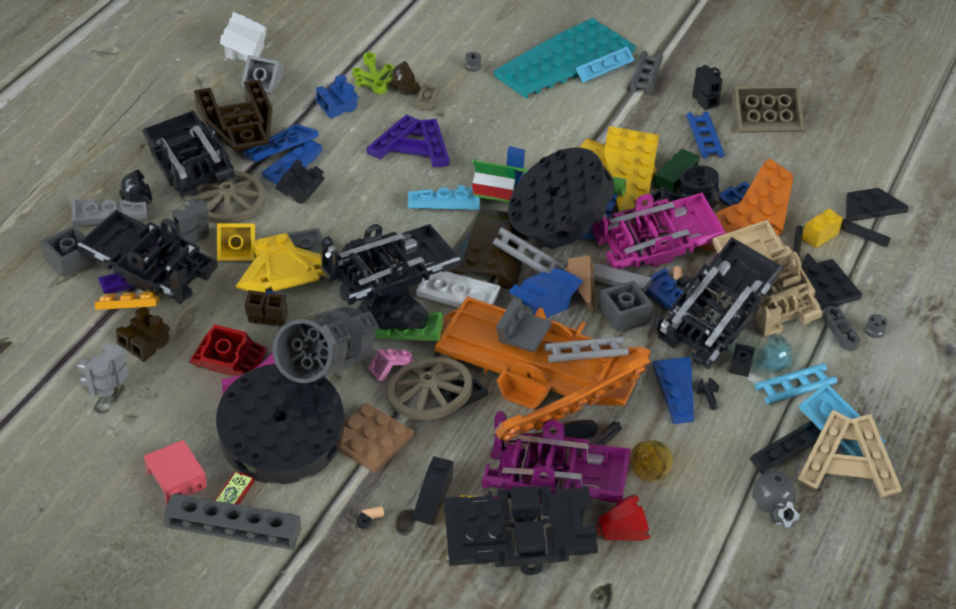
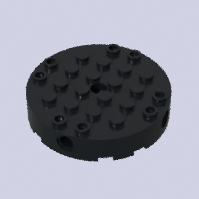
M573 147L557 150L546 157H542L539 162L524 174L516 185L508 207L510 223L525 241L536 248L547 247L548 249H554L568 245L589 232L588 228L595 221L598 223L606 213L608 201H612L614 194L613 176L602 160L589 149Z
M276 364L255 368L236 379L223 394L216 414L219 443L228 462L240 473L253 477L254 480L263 483L270 481L288 484L298 482L299 479L317 474L334 459L343 441L345 427L343 404L339 393L332 383L325 377L309 383L292 381L280 372Z

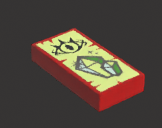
M235 471L214 501L239 505L253 486L254 478Z

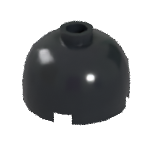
M135 170L124 176L121 181L119 194L122 200L126 199V201L133 203L146 202L147 205L152 203L153 198L148 183L145 184L142 180L145 177L140 170Z

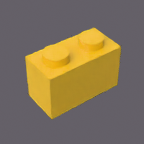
M827 209L806 222L802 240L814 248L819 247L839 234L843 217L831 209Z

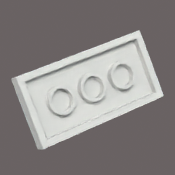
M441 271L430 275L429 280L423 278L416 290V296L457 308L461 306L466 296L494 305L501 286Z

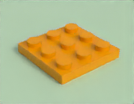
M144 291L140 295H135V292H126L118 297H115V293L103 294L94 302L95 310L157 306L160 302V295H156L155 291Z

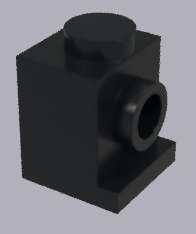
M736 343L729 373L748 377L755 347Z

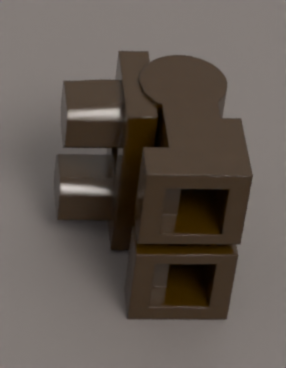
M249 290L244 305L248 322L255 323L258 320L259 324L274 326L276 322L279 327L284 326L288 317L286 295L269 293L267 296L266 292Z
M141 307L136 310V316L130 320L129 326L125 328L121 326L116 329V338L119 346L145 362L156 353L157 349L163 348L168 343L170 327L163 323V318L158 315L153 316L149 313L148 308Z

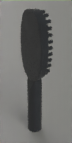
M580 419L579 421L576 420L565 425L563 424L564 437L585 439L594 436L598 432V425L591 419ZM551 430L550 432L555 434L557 430Z

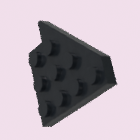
M377 293L376 299L365 298L358 310L364 313L370 311L380 329H424L430 318L428 311L409 293L392 299H387L385 295L380 297Z

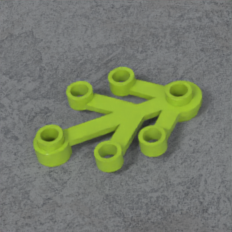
M373 52L364 53L363 62L369 67L370 73L359 67L353 68L352 76L356 77L355 85L358 87H370L378 95L386 93L388 85L393 80L391 74L394 66L392 64H385L384 68L377 72L375 66L376 54ZM386 74H388L385 80H380Z

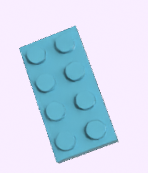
M827 383L798 407L821 431L832 410L850 419L861 417ZM841 440L838 448L845 455L864 457L858 441Z

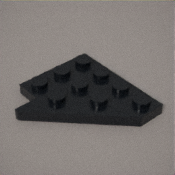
M809 253L806 254L801 268L815 290L814 298L818 301L821 310L861 299L862 293L833 259L817 263Z

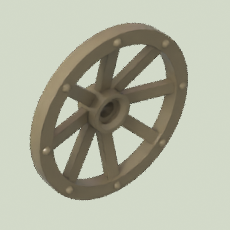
M234 170L236 177L231 179L242 180L241 182L233 184L229 179L221 183L220 186L214 183V181L199 186L198 191L204 186L215 190L194 196L190 194L189 198H194L197 201L216 196L207 204L209 221L216 223L240 222L254 216L264 206L266 195L261 181L251 174ZM252 185L258 192L239 188ZM239 195L258 199L250 206ZM235 200L245 210L230 214V202ZM220 201L224 202L225 214L210 212Z
M444 357L423 358L400 368L390 379L387 394L390 405L399 414L417 420L437 419L455 412L467 402L472 393V378L468 369L458 361ZM434 367L431 372H423L421 370L423 368ZM443 367L455 371L438 375ZM411 373L419 377L417 379L403 380ZM460 377L465 381L464 387L443 382ZM414 386L398 399L396 398L397 388ZM442 388L458 393L459 396L452 402L447 403L439 389ZM421 391L416 409L403 405L404 402ZM433 394L441 407L423 410L427 396Z

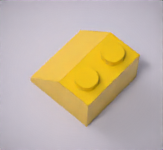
M217 224V261H254L255 252L251 247V241L256 240V224Z

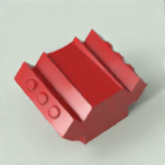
M214 324L213 328L204 336L189 363L196 367L203 366L211 371L239 376L258 367L267 348L253 341L247 332Z

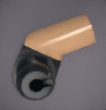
M679 266L674 267L673 278L678 285L686 288L692 277L688 278L689 275L683 277L682 268Z
M379 506L362 510L356 520L357 526L365 529L371 524L373 519L384 517L383 507Z

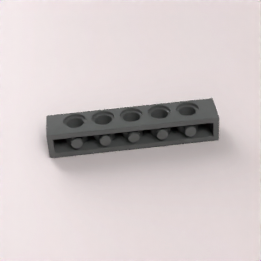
M172 493L164 512L166 528L289 550L295 549L301 532V518L292 513H281L269 509L264 510Z

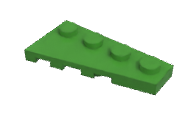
M443 312L429 313L430 318L424 329H378L375 331L376 339L440 341L444 321Z

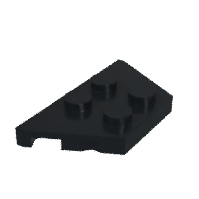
M880 188L848 192L846 195L845 219L852 222L907 213L909 206Z

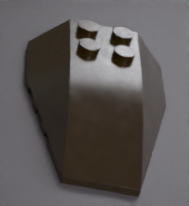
M481 208L452 248L461 258V266L447 272L463 275L464 271L498 276V286L505 289H511L515 284L517 285L522 261L492 244L495 238L502 239L503 236L498 234L501 227L519 237V233L510 223L508 212ZM510 240L507 244L517 250L518 245Z

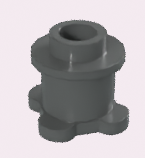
M785 502V504L776 503L769 512L771 521L785 528H789L794 520L799 519V513L793 508L792 502Z

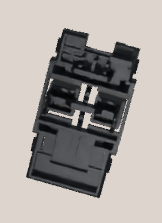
M118 210L111 213L77 244L79 252L94 260L97 259L105 263L108 270L113 268V272L125 278L127 283L142 291L148 290L152 292L155 289L156 295H166L175 299L179 304H182L193 295L192 288L188 285L194 279L199 277L207 281L218 268L217 260L201 253L199 246L178 236V228L170 219L161 221V227L152 222L146 225ZM156 241H158V242L149 250V254H148L147 252L141 253L143 250H144V251H147ZM157 264L163 267L159 272L157 269Z

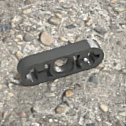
M835 306L827 307L823 317L824 321L841 347L847 351L856 350L860 338L841 309ZM837 327H844L846 330H840Z

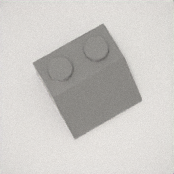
M248 55L241 87L244 88V82L260 79L265 92L273 94L281 82L285 65L279 61Z

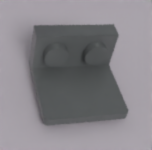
M514 298L498 322L496 330L500 342L535 352L552 323L550 320L524 313L521 300Z

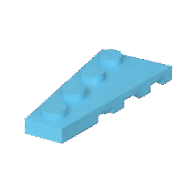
M465 185L457 186V189L452 190L444 187L435 192L431 189L408 192V208L479 210L480 198L473 196L472 187L465 188Z

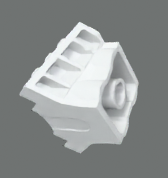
M233 12L227 27L224 28V34H221L220 44L224 46L225 58L247 61L248 55L259 57L264 47L267 28L258 22Z

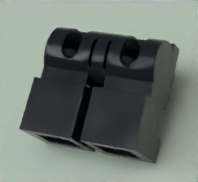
M707 65L696 68L694 90L692 92V97L698 100L697 103L704 110L719 106L721 95L719 92H721L723 79L720 77V70L716 67L710 68Z
M297 159L281 177L275 189L287 197L290 195L297 203L303 204L320 186L325 177L322 176L324 171L317 166L307 170L302 166L303 162Z

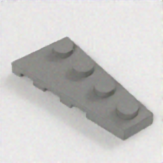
M71 197L72 223L74 226L100 224L115 210L137 220L148 219L146 202L133 203L122 201L121 203H115L113 200L95 202V199L88 198L86 201H78V198Z

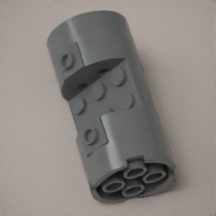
M340 307L286 323L277 332L273 342L274 361L280 372L288 379L298 383L313 382L365 361L373 351L374 339H376L375 331L380 328L370 311L364 313L361 310L350 307Z

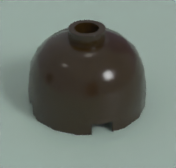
M406 61L395 66L391 74L393 80L390 82L394 90L398 89L400 93L405 95L421 90L418 81L415 82V75Z

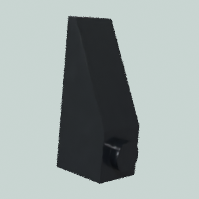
M433 456L421 487L412 520L433 526L453 479L454 461Z

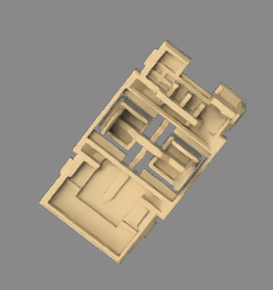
M768 220L713 238L712 244L717 253L733 237L779 265L787 266L783 268L784 271L770 288L773 294L762 296L764 303L762 305L758 304L759 309L752 317L755 319L758 327L762 329L764 337L782 333L783 326L781 323L787 320L799 318L802 324L806 325L812 320L822 317L820 305L816 298H814L815 290L801 268L798 254L795 251L792 252L788 245L784 246Z

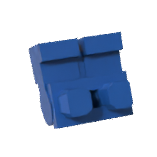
M345 75L336 76L335 82L330 83V88L316 87V102L329 118L343 115V112H352L356 109V100H358L359 96L354 91V86L347 82Z

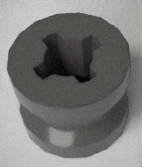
M477 52L467 53L465 56L467 61L465 69L471 72L480 70L481 55Z
M880 314L870 315L865 328L866 334L872 338L882 337L887 326V319Z

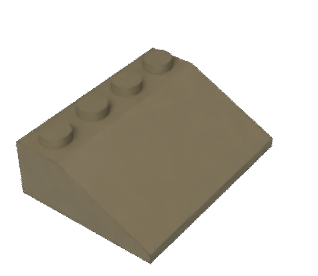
M799 85L734 86L730 94L731 107L739 133L805 131Z

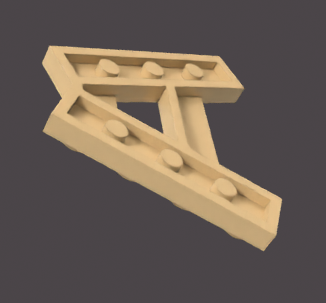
M832 410L796 482L816 492L824 474L873 479L880 499L900 494L902 492L901 486L872 415L868 414L850 419ZM842 439L858 441L864 457L835 454Z

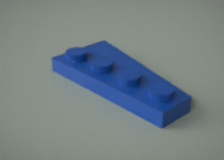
M691 357L653 361L652 368L673 424L693 422L694 404Z

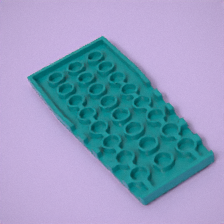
M590 18L553 36L495 69L494 77L524 98H528L530 93H541L542 88H553L554 83L560 81L563 84L567 82L569 77L573 79L579 77L576 68L627 46L632 53L636 50V45L596 19Z

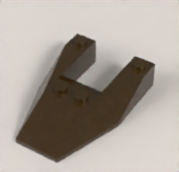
M260 79L244 82L246 100L244 103L218 107L211 87L194 90L195 105L199 117L207 125L212 124L215 132L233 150L269 144L273 108Z

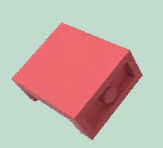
M184 440L144 455L146 470L149 475L153 474L160 485L167 504L172 493L188 496L207 487L206 474Z

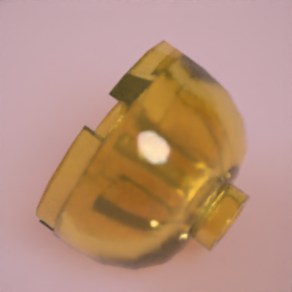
M645 440L636 444L632 450V453H634V459L631 460L632 467L641 480L646 479L650 481L649 483H653L667 477L671 472L674 464L673 454L665 443L659 440Z

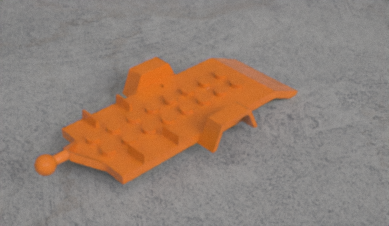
M466 296L458 309L444 315L440 341L435 345L436 352L453 357L455 361L459 359L482 367L486 375L489 370L500 373L496 382L503 398L530 409H535L546 398L549 391L568 396L622 371L627 364L645 355L649 357L651 353L649 349L643 347H628L629 354L624 356L549 363L548 356L553 355V352H545L544 344L594 339L580 334L586 324L585 322H582L576 329L550 320L552 323L550 329L537 350L531 352L499 341L496 326L507 309ZM539 307L534 316L547 320L543 308ZM611 345L599 346L601 350L612 349ZM580 348L581 352L592 351V348ZM572 349L560 350L562 354L573 353ZM637 380L632 383L628 381L623 383L622 387L604 394L593 405L625 406Z

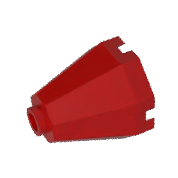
M636 494L625 497L597 518L598 523L595 524L598 536H603L604 540L643 541L650 539V534L647 533L649 532L645 513L642 505H637V502L640 500Z

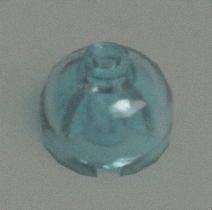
M775 333V337L771 336L761 351L763 354L762 360L758 358L756 367L771 374L779 373L784 368L788 369L794 360L791 357L793 352L792 346L788 340Z

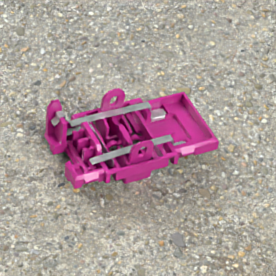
M703 193L669 202L668 199L653 202L652 195L644 194L636 200L635 208L614 213L612 219L608 220L606 214H604L598 223L595 221L592 225V232L597 244L608 243L613 253L610 251L606 253V261L610 267L616 269L628 266H636L638 268L640 267V261L643 262L644 266L651 264L652 267L670 263L673 261V257L686 254V248H688L689 252H693L695 247L712 244L713 238L726 234ZM647 200L646 204L642 205V202ZM658 221L660 222L662 228L667 227L668 230L660 229ZM660 233H664V234L670 233L669 235H666V236H663V237H660V238H659V234H660ZM643 238H647L646 242L640 243Z

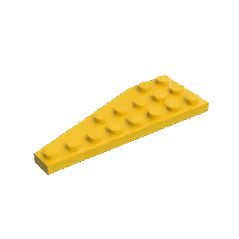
M612 126L608 127L603 152L606 167L613 177L627 179L624 196L617 195L616 208L618 212L635 208L636 200L644 194H649L659 135ZM644 200L642 205H645L647 200Z

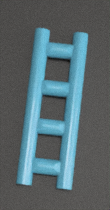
M822 363L755 383V389L757 391L764 389L769 395L765 397L766 404H771L817 390L826 383L829 385L837 384V378L835 376L828 378L823 372L827 369L826 364ZM815 374L820 381L811 383L806 376ZM798 379L803 386L794 388L789 381ZM781 384L786 391L776 393L772 386Z

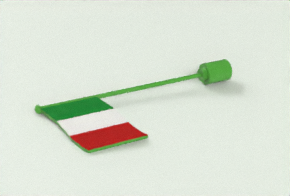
M473 159L472 164L475 165V176L472 184L473 196L509 202L515 185L514 171L527 172L529 169ZM613 177V195L624 196L627 179Z

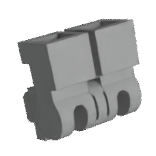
M105 343L102 347L103 354L101 357L94 355L91 360L82 358L77 364L78 372L83 373L80 379L81 385L88 387L89 394L94 396L97 394L100 397L111 396L116 385L121 386L129 376L124 348Z

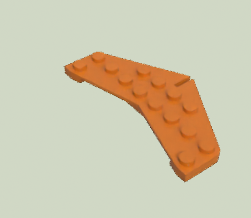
M772 159L766 160L741 202L715 212L725 232L729 233L768 220L778 236L782 235L794 178L793 174ZM713 244L699 246L706 251L715 250Z
M647 355L642 356L627 364L622 371L526 416L517 415L502 422L495 433L499 440L504 439L507 442L518 434L526 433L533 429L536 431L541 430L546 421H560L566 416L580 411L587 404L591 406L597 403L600 397L610 391L619 389L623 386V383L636 381L640 378L639 375L646 371L645 367L650 361Z

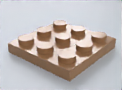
M364 403L344 422L343 441L339 452L376 473L414 437V430L368 403Z

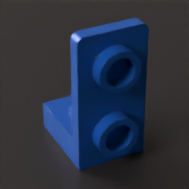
M509 146L507 149L506 166L524 168L525 150ZM514 171V189L523 177L524 172Z

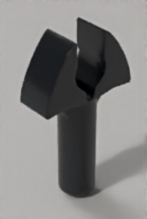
M701 378L697 394L704 393L710 409L716 410L718 405L714 392L719 391V385L709 378L708 388L704 385Z

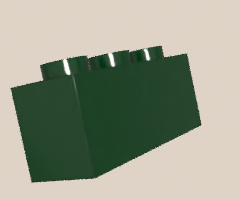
M681 149L677 154L675 153L672 159L666 162L660 171L658 170L655 173L654 188L660 189L665 187L667 190L675 193L681 187V173L686 168L699 165L700 156L685 149Z

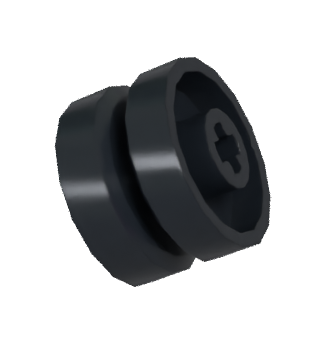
M696 165L684 169L680 175V194L696 195L714 188L719 196L718 172L714 168L705 165Z

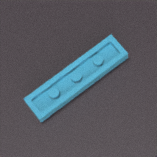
M627 46L581 65L576 70L582 83L627 65L633 62L634 59Z

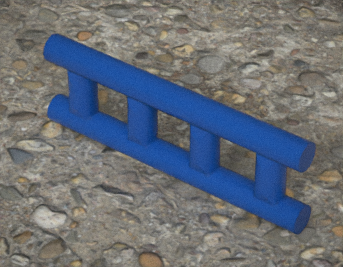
M691 112L687 113L686 117L702 158L705 159L708 157V154L717 153L720 158L724 157L725 153L709 113L703 112L702 116H693ZM696 123H706V126L697 127ZM700 133H709L710 136L701 137ZM704 143H713L715 147H705Z

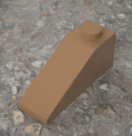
M590 255L568 258V266L565 267V271L583 280L582 284L577 288V292L590 312L595 313L594 264Z

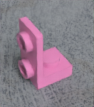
M378 349L368 370L378 381H384L393 365H407L415 360L412 358V354L406 350Z

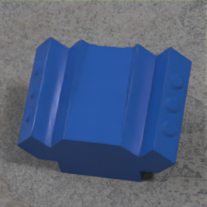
M554 267L550 273L544 271L525 279L521 286L515 284L508 293L520 298L522 303L533 311V315L536 314L539 307L543 308L546 318L569 309L571 296L582 284L583 280L569 272Z

